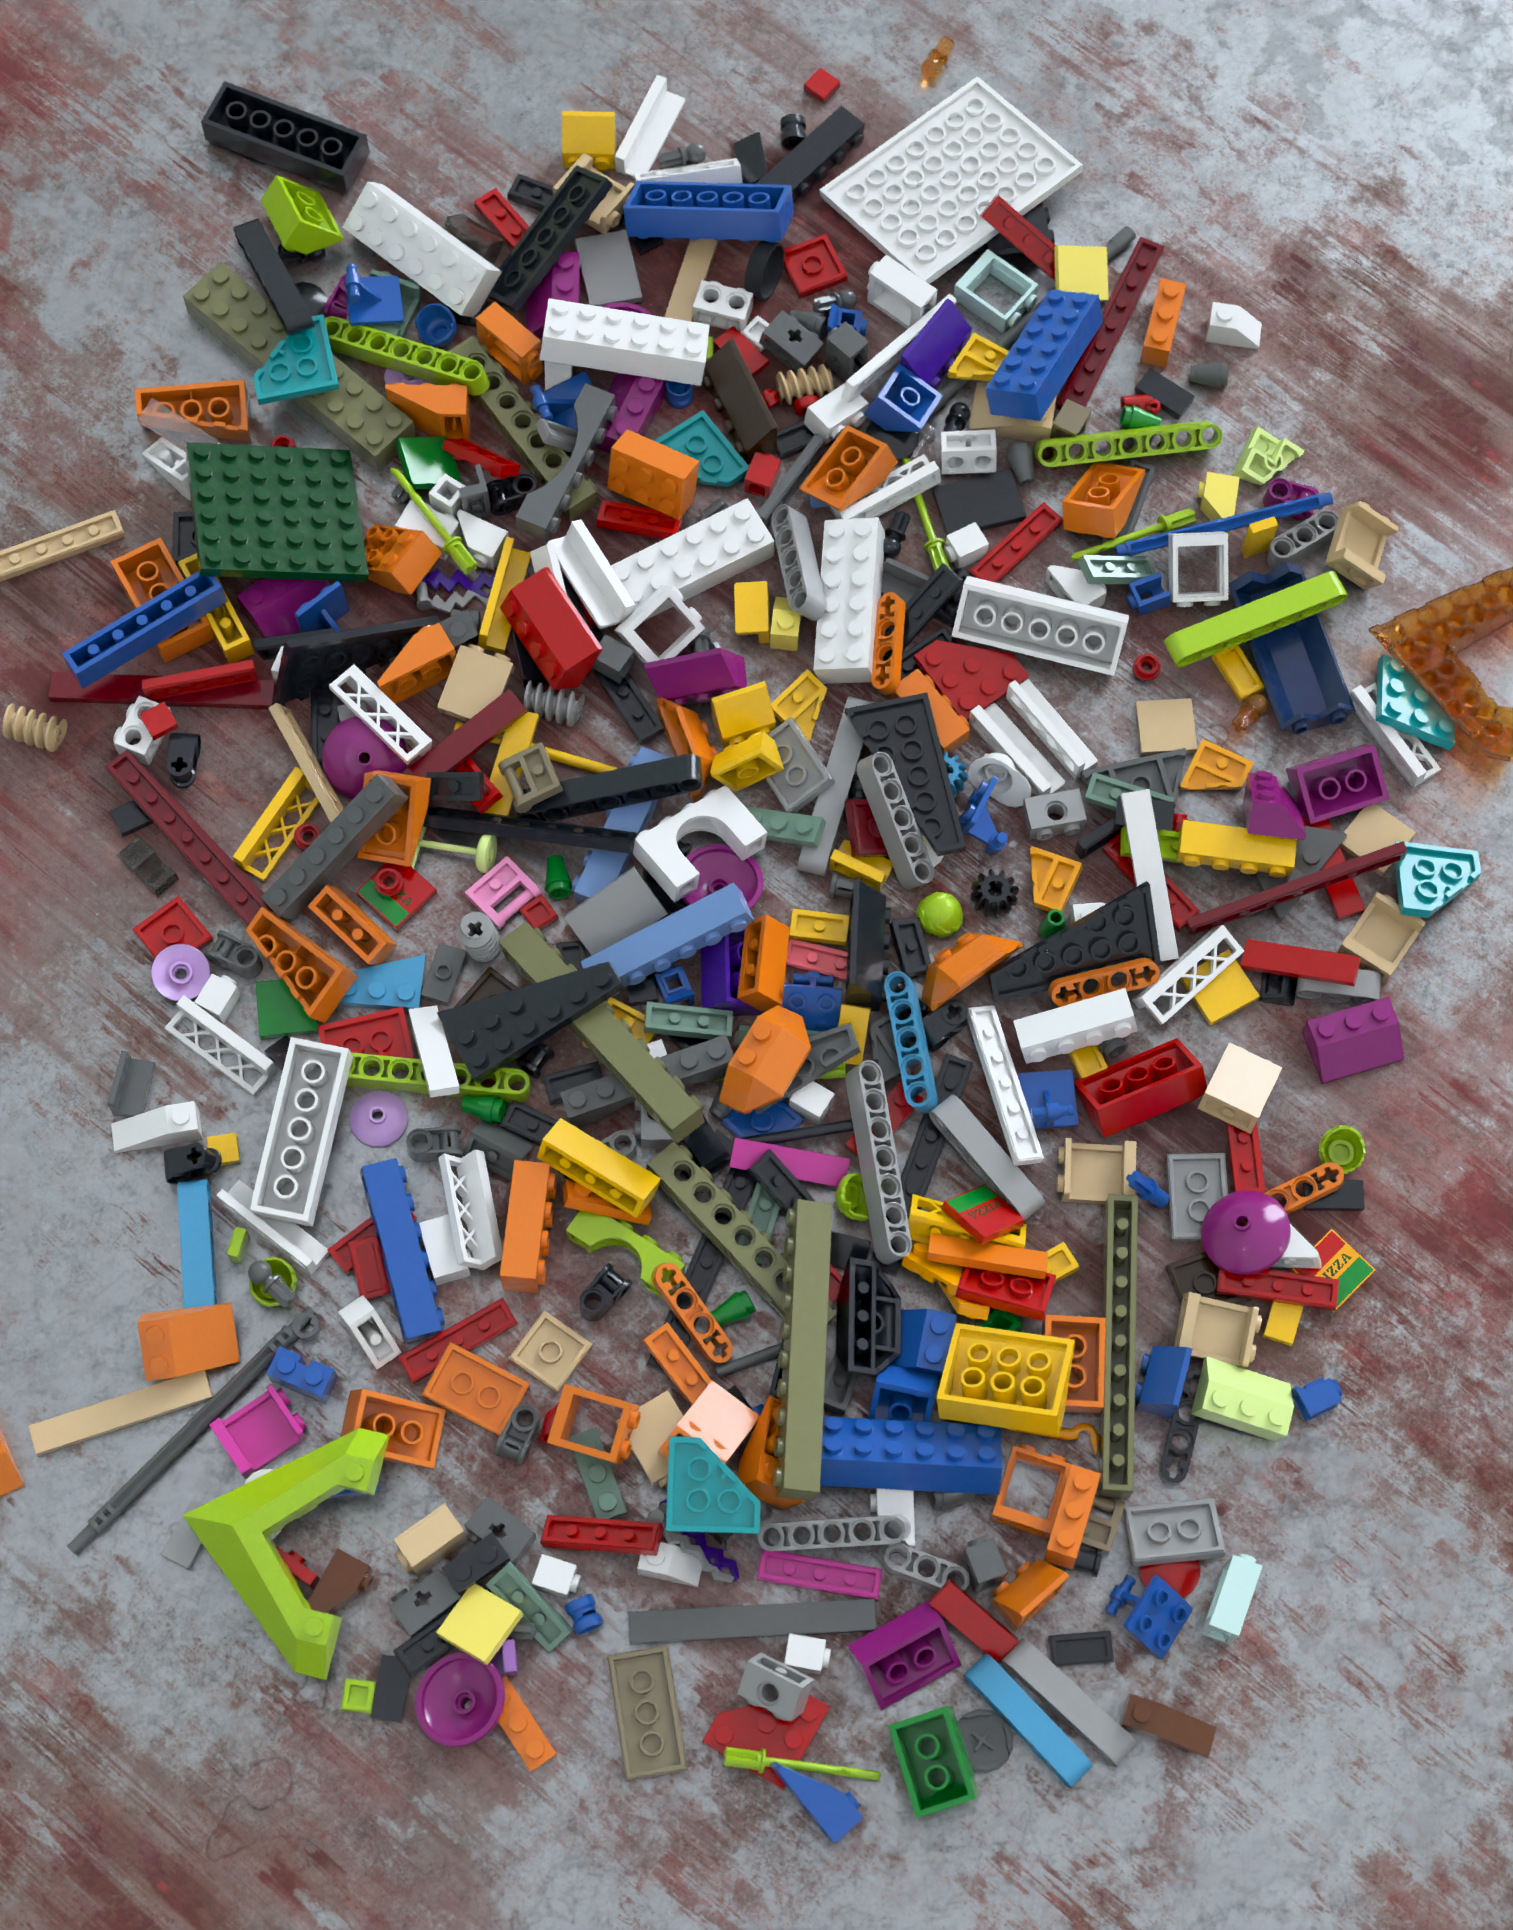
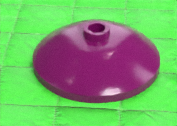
M358 716L348 718L339 723L330 732L324 743L322 763L328 780L339 792L353 799L363 789L364 773L382 770L401 774L407 767V764ZM380 719V728L384 732H397L390 723ZM399 738V746L407 753L403 738ZM366 752L370 755L368 763L360 762L359 755Z
M712 844L700 847L686 857L700 873L697 889L682 898L688 906L731 883H734L742 891L750 910L758 903L763 890V874L758 863L751 856L742 861L729 845Z
M1238 1191L1222 1197L1210 1207L1201 1226V1240L1207 1256L1219 1268L1234 1274H1254L1273 1266L1285 1253L1291 1237L1290 1222L1284 1208L1274 1198L1257 1191ZM1241 1221L1248 1222L1247 1225L1243 1227L1238 1226L1239 1222Z
M465 1652L445 1656L429 1668L419 1684L415 1701L419 1724L431 1739L448 1747L472 1745L487 1736L499 1721L505 1703L504 1683L500 1673L491 1662L487 1666ZM472 1700L470 1708L465 1709L466 1702Z

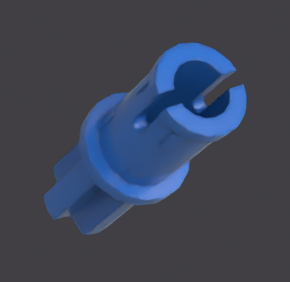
M1133 1171L1131 1175H1127L1128 1186L1137 1192L1140 1199L1149 1201L1157 1208H1163L1167 1205L1169 1194L1158 1187V1183L1154 1179L1145 1177L1139 1171Z

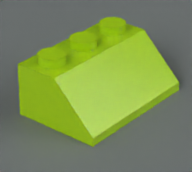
M278 175L275 176L261 198V202L285 249L291 252L298 251L303 254H309L343 240L344 237L319 191Z

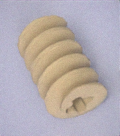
M823 364L818 366L817 372L813 366H809L807 375L802 368L797 370L796 376L792 370H788L786 379L781 372L776 374V388L779 392L780 405H782V399L784 398L789 405H792V400L795 396L799 399L805 394L808 396L814 395L817 392L821 399L824 397V391L830 393L834 390L830 368L827 371Z
M11 703L5 711L2 730L4 737L7 739L14 738L17 742L22 743L24 741L27 745L32 746L35 744L37 748H46L47 751L54 752L61 745L65 737L67 721L62 719L60 724L57 725V717L52 716L49 722H46V713H41L38 719H36V710L33 709L26 716V708L23 706L16 713L15 704Z

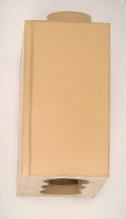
M445 1503L393 1539L398 1548V1551L395 1552L397 1559L407 1573L413 1570L417 1577L468 1542L464 1530Z

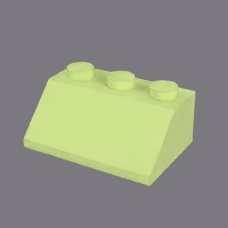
M1207 1356L1204 1357L1191 1415L1274 1442L1287 1437L1294 1409L1289 1383Z

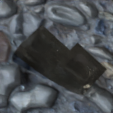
M139 837L117 854L125 866L157 897L179 880L177 874Z

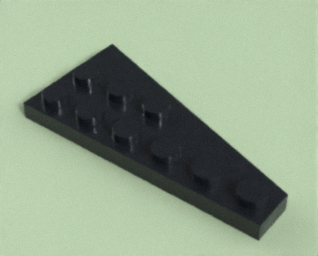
M431 616L285 640L272 704L279 703L286 707V702L296 698L299 701L307 699L310 692L323 687L328 690L329 685L352 665H355L366 674L365 669L376 664L380 667L390 664L389 659L398 656L413 635L418 633L421 628L427 625H435L441 621L438 616Z
M928 693L846 708L845 715L871 755L877 752H884L891 757L917 826L936 855L943 856L966 851V844Z
M1147 881L989 970L988 978L993 1001L997 1002L1046 991L1050 984L1058 978L1139 958H1149L1157 966L1161 965L1150 884ZM1123 972L1114 973L1112 976L1122 974Z
M607 961L437 1012L471 1076L479 1083L624 989L625 986L611 963Z

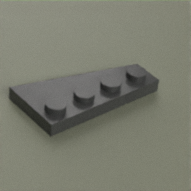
M851 1022L810 1036L809 1041L812 1050L784 1096L768 1105L755 1109L757 1115L860 1053L861 1051Z

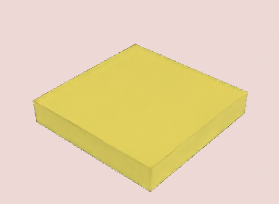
M1057 245L1054 247L1056 290L1099 295L1100 302L1109 300L1107 247Z
M474 1584L466 1590L436 1633L443 1640L488 1666L522 1618L523 1613L518 1608Z

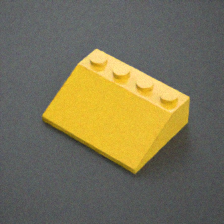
M956 1323L936 1397L939 1418L1059 1436L1065 1412L1075 1340Z

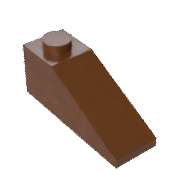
M337 1549L308 1599L312 1610L334 1615L356 1600L361 1592H367L374 1579L371 1575L373 1572L372 1568L346 1552Z
M1130 1694L1126 1698L1119 1723L1127 1732L1205 1758H1209L1217 1728L1166 1705L1134 1694Z

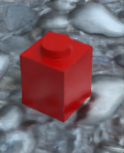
M755 452L744 478V492L768 499L774 491L780 476L781 460L769 453Z

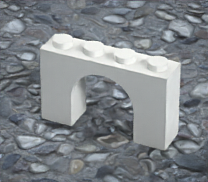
M726 785L718 790L713 789L709 791L703 799L696 803L687 804L681 812L672 817H665L656 827L640 832L635 838L633 855L674 903L698 887L700 873L682 854L677 845V842L686 834L695 831L714 833L721 837L742 861L765 848L768 832Z

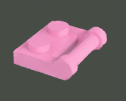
M508 856L465 891V896L481 913L491 919L498 931L506 926L505 922L519 911L521 907L526 905L532 898L535 899L542 894L538 886ZM521 885L525 890L497 913L493 908Z

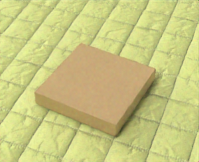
M1191 698L1136 701L1135 711L1141 756H1151L1186 748V754L1196 753L1197 740Z
M1377 804L1364 807L1344 831L1347 834V838L1340 848L1354 858L1391 846L1396 841L1410 842L1416 832ZM1392 864L1373 871L1382 877Z
M544 1310L510 1355L509 1361L558 1394L563 1388L564 1383L568 1381L591 1350L593 1344Z

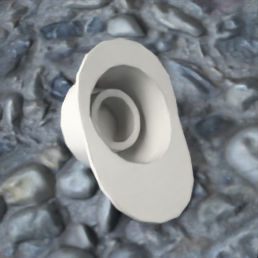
M986 753L982 758L976 759L970 764L968 777L976 788L980 786L983 780L988 782L993 775L999 778L990 795L999 803L1009 807H1019L1023 805L1024 798L1031 796V786L1028 780L1016 770L1014 762L1007 755L1002 753Z

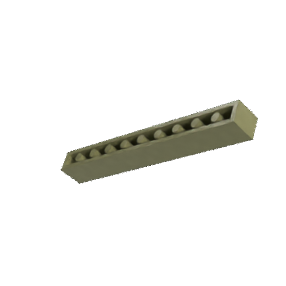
M526 921L498 941L505 958L530 985L577 971L571 963L566 965L563 962L564 958L561 952L554 945L549 947L546 943V937L539 928L533 929ZM607 1001L602 1002L568 1024L676 1143L680 1142L705 1122L701 1112L704 1107L695 1095L689 1096L684 1091L686 1088L682 1081L676 1075L671 1077L666 1072L668 1069L658 1056L653 1058L649 1054L650 1049L640 1037L637 1040L631 1034L633 1032L624 1019L618 1020L614 1016L615 1012Z
M1108 1194L1104 1204L1102 1318H1106L1104 1408L1100 1413V1497L1129 1498L1133 1492L1138 1196Z
M797 1199L793 1207L787 1210L785 1224L787 1227H790L789 1237H786L784 1244V1254L788 1255V1265L784 1266L783 1282L787 1283V1290L783 1294L781 1310L785 1311V1321L782 1322L780 1327V1339L784 1340V1350L780 1351L778 1367L783 1370L782 1379H779L777 1385V1397L781 1398V1408L777 1409L775 1425L780 1427L779 1438H776L774 1444V1456H778V1467L774 1469L772 1484L777 1486L776 1497L813 1501L820 1493L832 1204Z

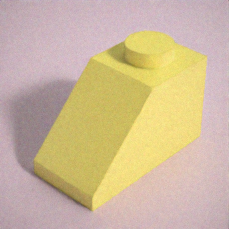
M1207 472L1205 481H1199L1197 498H1201L1200 509L1210 521L1234 516L1240 477ZM1231 531L1226 532L1228 533V538L1230 536Z
M786 597L775 598L770 648L797 651L801 615L790 609L788 598Z

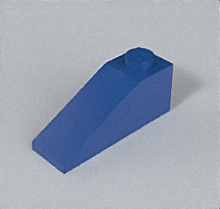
M774 1761L770 1764V1767L825 1836L834 1843L863 1819V1816L857 1810L861 1805L849 1791L844 1794L835 1787Z

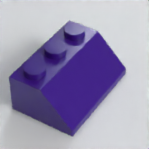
M947 298L901 354L900 359L902 366L935 390L939 388L942 382L941 378L945 373H948L949 368L971 338L972 328L950 299Z
M745 929L740 932H732L722 937V940L717 944L706 945L700 949L702 1008L733 1011V1016L761 1015L767 1011L761 1012L737 999Z

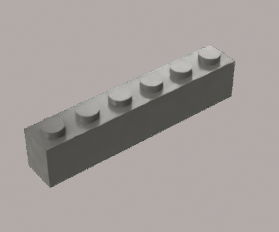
M376 774L261 898L279 918L294 920L409 799L408 796L391 778Z

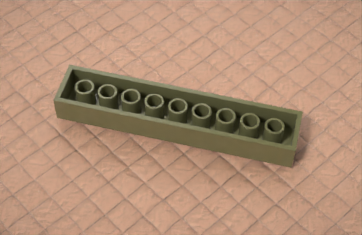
M222 262L183 295L188 314L256 371L259 368L262 369L269 360V355L280 340H284L287 336L270 302ZM332 354L340 389L293 398L291 400L373 469L380 472L398 455L395 442L399 437H416L414 422Z

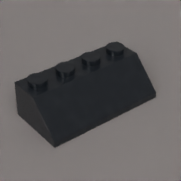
M854 880L849 907L845 1004L871 1007L870 1011L879 1012L881 1001H887L882 982L883 975H888L889 958L883 957L884 950L889 949L890 933H885V924H890L891 908L886 907L885 895L861 881Z

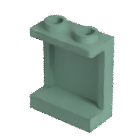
M372 269L370 272V277L393 276L387 271ZM399 278L404 317L403 323L363 326L404 338L423 301L421 286L410 279L403 280Z

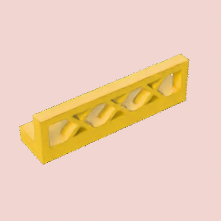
M507 536L478 638L479 647L500 654L505 653L512 628L500 607L510 589L525 580L526 569L531 559L530 552L514 549V538Z
M295 767L233 855L234 862L242 871L263 883H266L293 844L294 832L297 827L307 823L320 805L316 796L312 802L300 804L299 796L305 787L313 791L300 768ZM299 811L300 819L297 824L285 826L283 819L286 814ZM283 833L285 840L280 847L269 849L268 840L270 837ZM267 856L269 864L263 873L251 867L256 858Z
M912 1195L908 1215L911 1240L929 1244L930 1233L976 1240L941 1209L943 1202ZM917 1206L928 1209L930 1212L917 1209ZM1023 1224L1021 1228L1012 1231L1018 1233V1236L1007 1233L988 1243L1024 1248L1027 1224Z

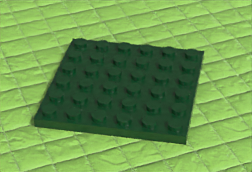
M186 442L185 453L200 576L367 582L369 573L350 450Z

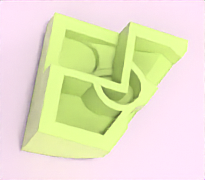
M1259 426L1252 429L1232 475L1240 477V479L1246 482L1262 485L1271 479L1274 474L1287 467L1294 459L1303 455L1305 450L1286 438L1279 440Z

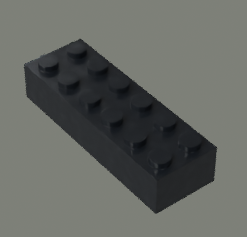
M226 81L223 82L201 121L206 141L346 194L349 192L370 153L366 134Z

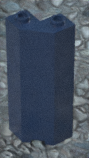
M1286 561L1265 575L1248 571L1230 582L1228 587L1235 606L1238 608L1306 581V577L1301 565ZM1319 613L1248 641L1281 730L1301 734L1311 729L1342 723L1347 719L1348 715L1356 711Z

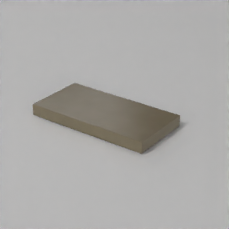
M668 1645L607 1655L626 1782L688 1771Z

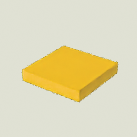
M1228 949L1217 955V957L1227 958L1231 952ZM1235 959L1199 991L1192 1000L1209 1026H1212L1257 1001L1260 995ZM1211 960L1197 966L1196 975L1207 976L1210 973ZM1220 961L1216 962V967L1221 963ZM1180 978L1179 980L1187 992H1189L1190 979ZM1196 979V984H1198L1201 980Z

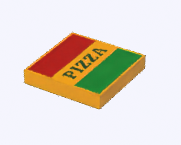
M1331 1229L1314 1246L1319 1252L1322 1262L1321 1269L1292 1268L1290 1272L1338 1279L1337 1310L1374 1273L1375 1269Z

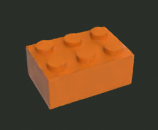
M627 429L611 447L607 489L679 520L695 500L699 460Z
M1046 1314L1042 1321V1335L1075 1340L1065 1412L1100 1414L1104 1408L1106 1318Z

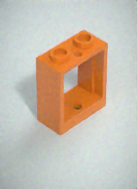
M494 301L475 318L478 342L486 346L494 360L523 385H526L531 379L535 380L542 373L543 360H540L541 340Z
M564 1383L547 1443L622 1465L624 1459L627 1460L631 1453L632 1442H630L632 1430H636L640 1422L641 1413L638 1412L640 1406ZM581 1396L623 1409L610 1453L568 1441Z
M1020 1444L1017 1447L1013 1445L1000 1485V1494L997 1495L990 1520L1049 1539L1072 1464L1066 1463V1459L1057 1454L1050 1453L1048 1456L1036 1453L1037 1449L1032 1446ZM1016 1461L1059 1475L1046 1519L1003 1505Z

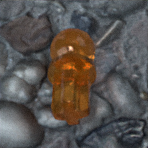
M943 36L935 49L930 50L929 58L923 61L921 70L927 78L938 77L942 71V66L947 64V57L955 46L951 37Z
M1254 694L1240 707L1239 713L1232 720V725L1237 732L1241 730L1246 731L1252 723H1256L1260 716L1267 711L1268 702L1266 698L1260 694Z

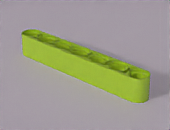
M328 317L325 319L331 350L439 385L451 383L467 385L468 394L482 395L489 389L490 383L481 363L476 360L367 326H351L349 321L338 317Z
M1203 420L1082 434L1076 437L1047 438L1036 443L1033 453L1042 465L1057 467L1212 449L1221 443L1223 433L1219 426L1210 421ZM1212 428V438L1204 441L1202 437L1204 431ZM1186 431V440L1181 444H1177V434ZM1155 434H1159V444L1155 447H1150V438ZM1133 437V446L1128 450H1123V441L1126 438ZM1106 440V450L1102 453H1096L1097 443ZM1075 443L1080 444V452L1076 456H1069L1070 446ZM1046 447H1053L1054 453L1052 457L1042 459V451Z
M1329 571L1177 631L1164 640V645L1175 666L1183 667L1335 607L1345 601L1348 594L1336 572Z
M352 1053L353 1058L346 1086L429 1094L426 1081L423 1080L424 1073L420 1059ZM453 1063L456 1076H464L467 1080L459 1085L458 1094L444 1095L461 1098L465 1095L499 1096L506 1102L512 1103L515 1100L522 1103L530 1097L531 1085L529 1076L523 1070L501 1068L484 1079L496 1081L494 1086L485 1088L481 1086L484 1080L477 1083L465 1064ZM371 1067L380 1069L375 1076H368L365 1073ZM400 1070L409 1072L407 1077L403 1079H397L394 1076ZM515 1082L525 1084L524 1088L519 1091L512 1090L510 1086Z

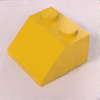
M562 111L563 168H571L581 155L586 153L593 158L594 169L601 171L615 169V112Z
M765 681L711 698L712 724L722 750L729 745H737L747 740L752 734L764 732L768 735L776 728V721Z
M762 732L750 735L747 740L737 745H729L722 752L714 755L710 773L713 778L736 793L784 770L775 740Z

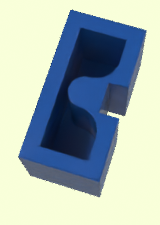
M279 1346L266 1373L270 1381L326 1404L338 1379L335 1370L314 1360L311 1361L310 1366H306L300 1354Z

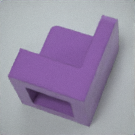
M514 1639L505 1640L490 1661L496 1667L501 1677L505 1675H518L517 1649Z

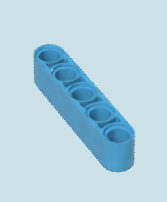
M894 971L886 977L884 988L906 1101L917 1112L922 1114L929 1113L936 1107L938 1097L915 983L905 973ZM901 982H906L905 989L902 992L895 993L896 986ZM911 1009L909 1018L900 1020L901 1013ZM910 1037H916V1043L912 1047L906 1048V1041ZM921 1064V1071L917 1075L911 1076V1069L915 1065ZM921 1092H927L926 1100L922 1103H916L917 1095Z
M201 1179L178 1182L177 1194L184 1308L218 1304L209 1180Z
M985 1653L963 1675L973 1689L998 1715L1006 1720L1010 1728L1067 1787L1072 1788L1093 1767V1764L1086 1755L990 1655Z

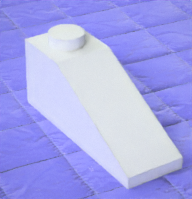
M161 437L141 454L171 485L191 501L186 453Z
M195 1101L162 1106L111 1124L115 1153L203 1139L200 1111Z

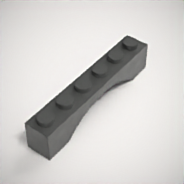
M584 384L574 403V415L578 433L572 455L563 470L553 480L540 489L526 495L516 515L517 530L546 542L551 533L555 534L557 532L563 510L567 511L571 505L573 490L580 487L585 467L591 466L597 444L603 443L609 421L613 422L616 418L618 407L615 403L614 394L589 384Z
M725 1034L660 1057V1059L668 1069L666 1072L671 1077L676 1075L686 1085L713 1082L724 1078L727 1066L734 1054ZM613 1074L560 1092L568 1119L577 1128L601 1121L614 1111L636 1100Z

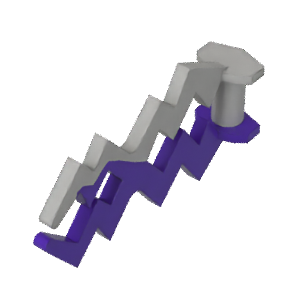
M437 568L430 575L425 576L416 587L417 607L420 611L434 608L450 614L455 604L464 609L473 598H477L487 607L491 591L486 595L480 589L485 585L491 590L496 572L489 578L483 570L475 581H470L459 569L447 579ZM440 584L450 594L456 585L459 584L467 592L462 598L454 591L449 599L444 602L437 594L432 600L428 598L427 587L430 585L436 591Z
M667 1498L661 1501L659 1506L648 1514L646 1522L661 1523L664 1527L663 1535L668 1544H680L683 1553L698 1556L702 1570L712 1572L714 1580L731 1583L733 1580L736 1582L740 1578L736 1560L724 1558L723 1549L709 1547L706 1544L705 1532H680V1534H677L673 1531H666V1522L664 1520L667 1516ZM689 1537L694 1538L696 1545H690ZM710 1558L714 1559L715 1563H711ZM722 1567L729 1568L731 1575L721 1572Z

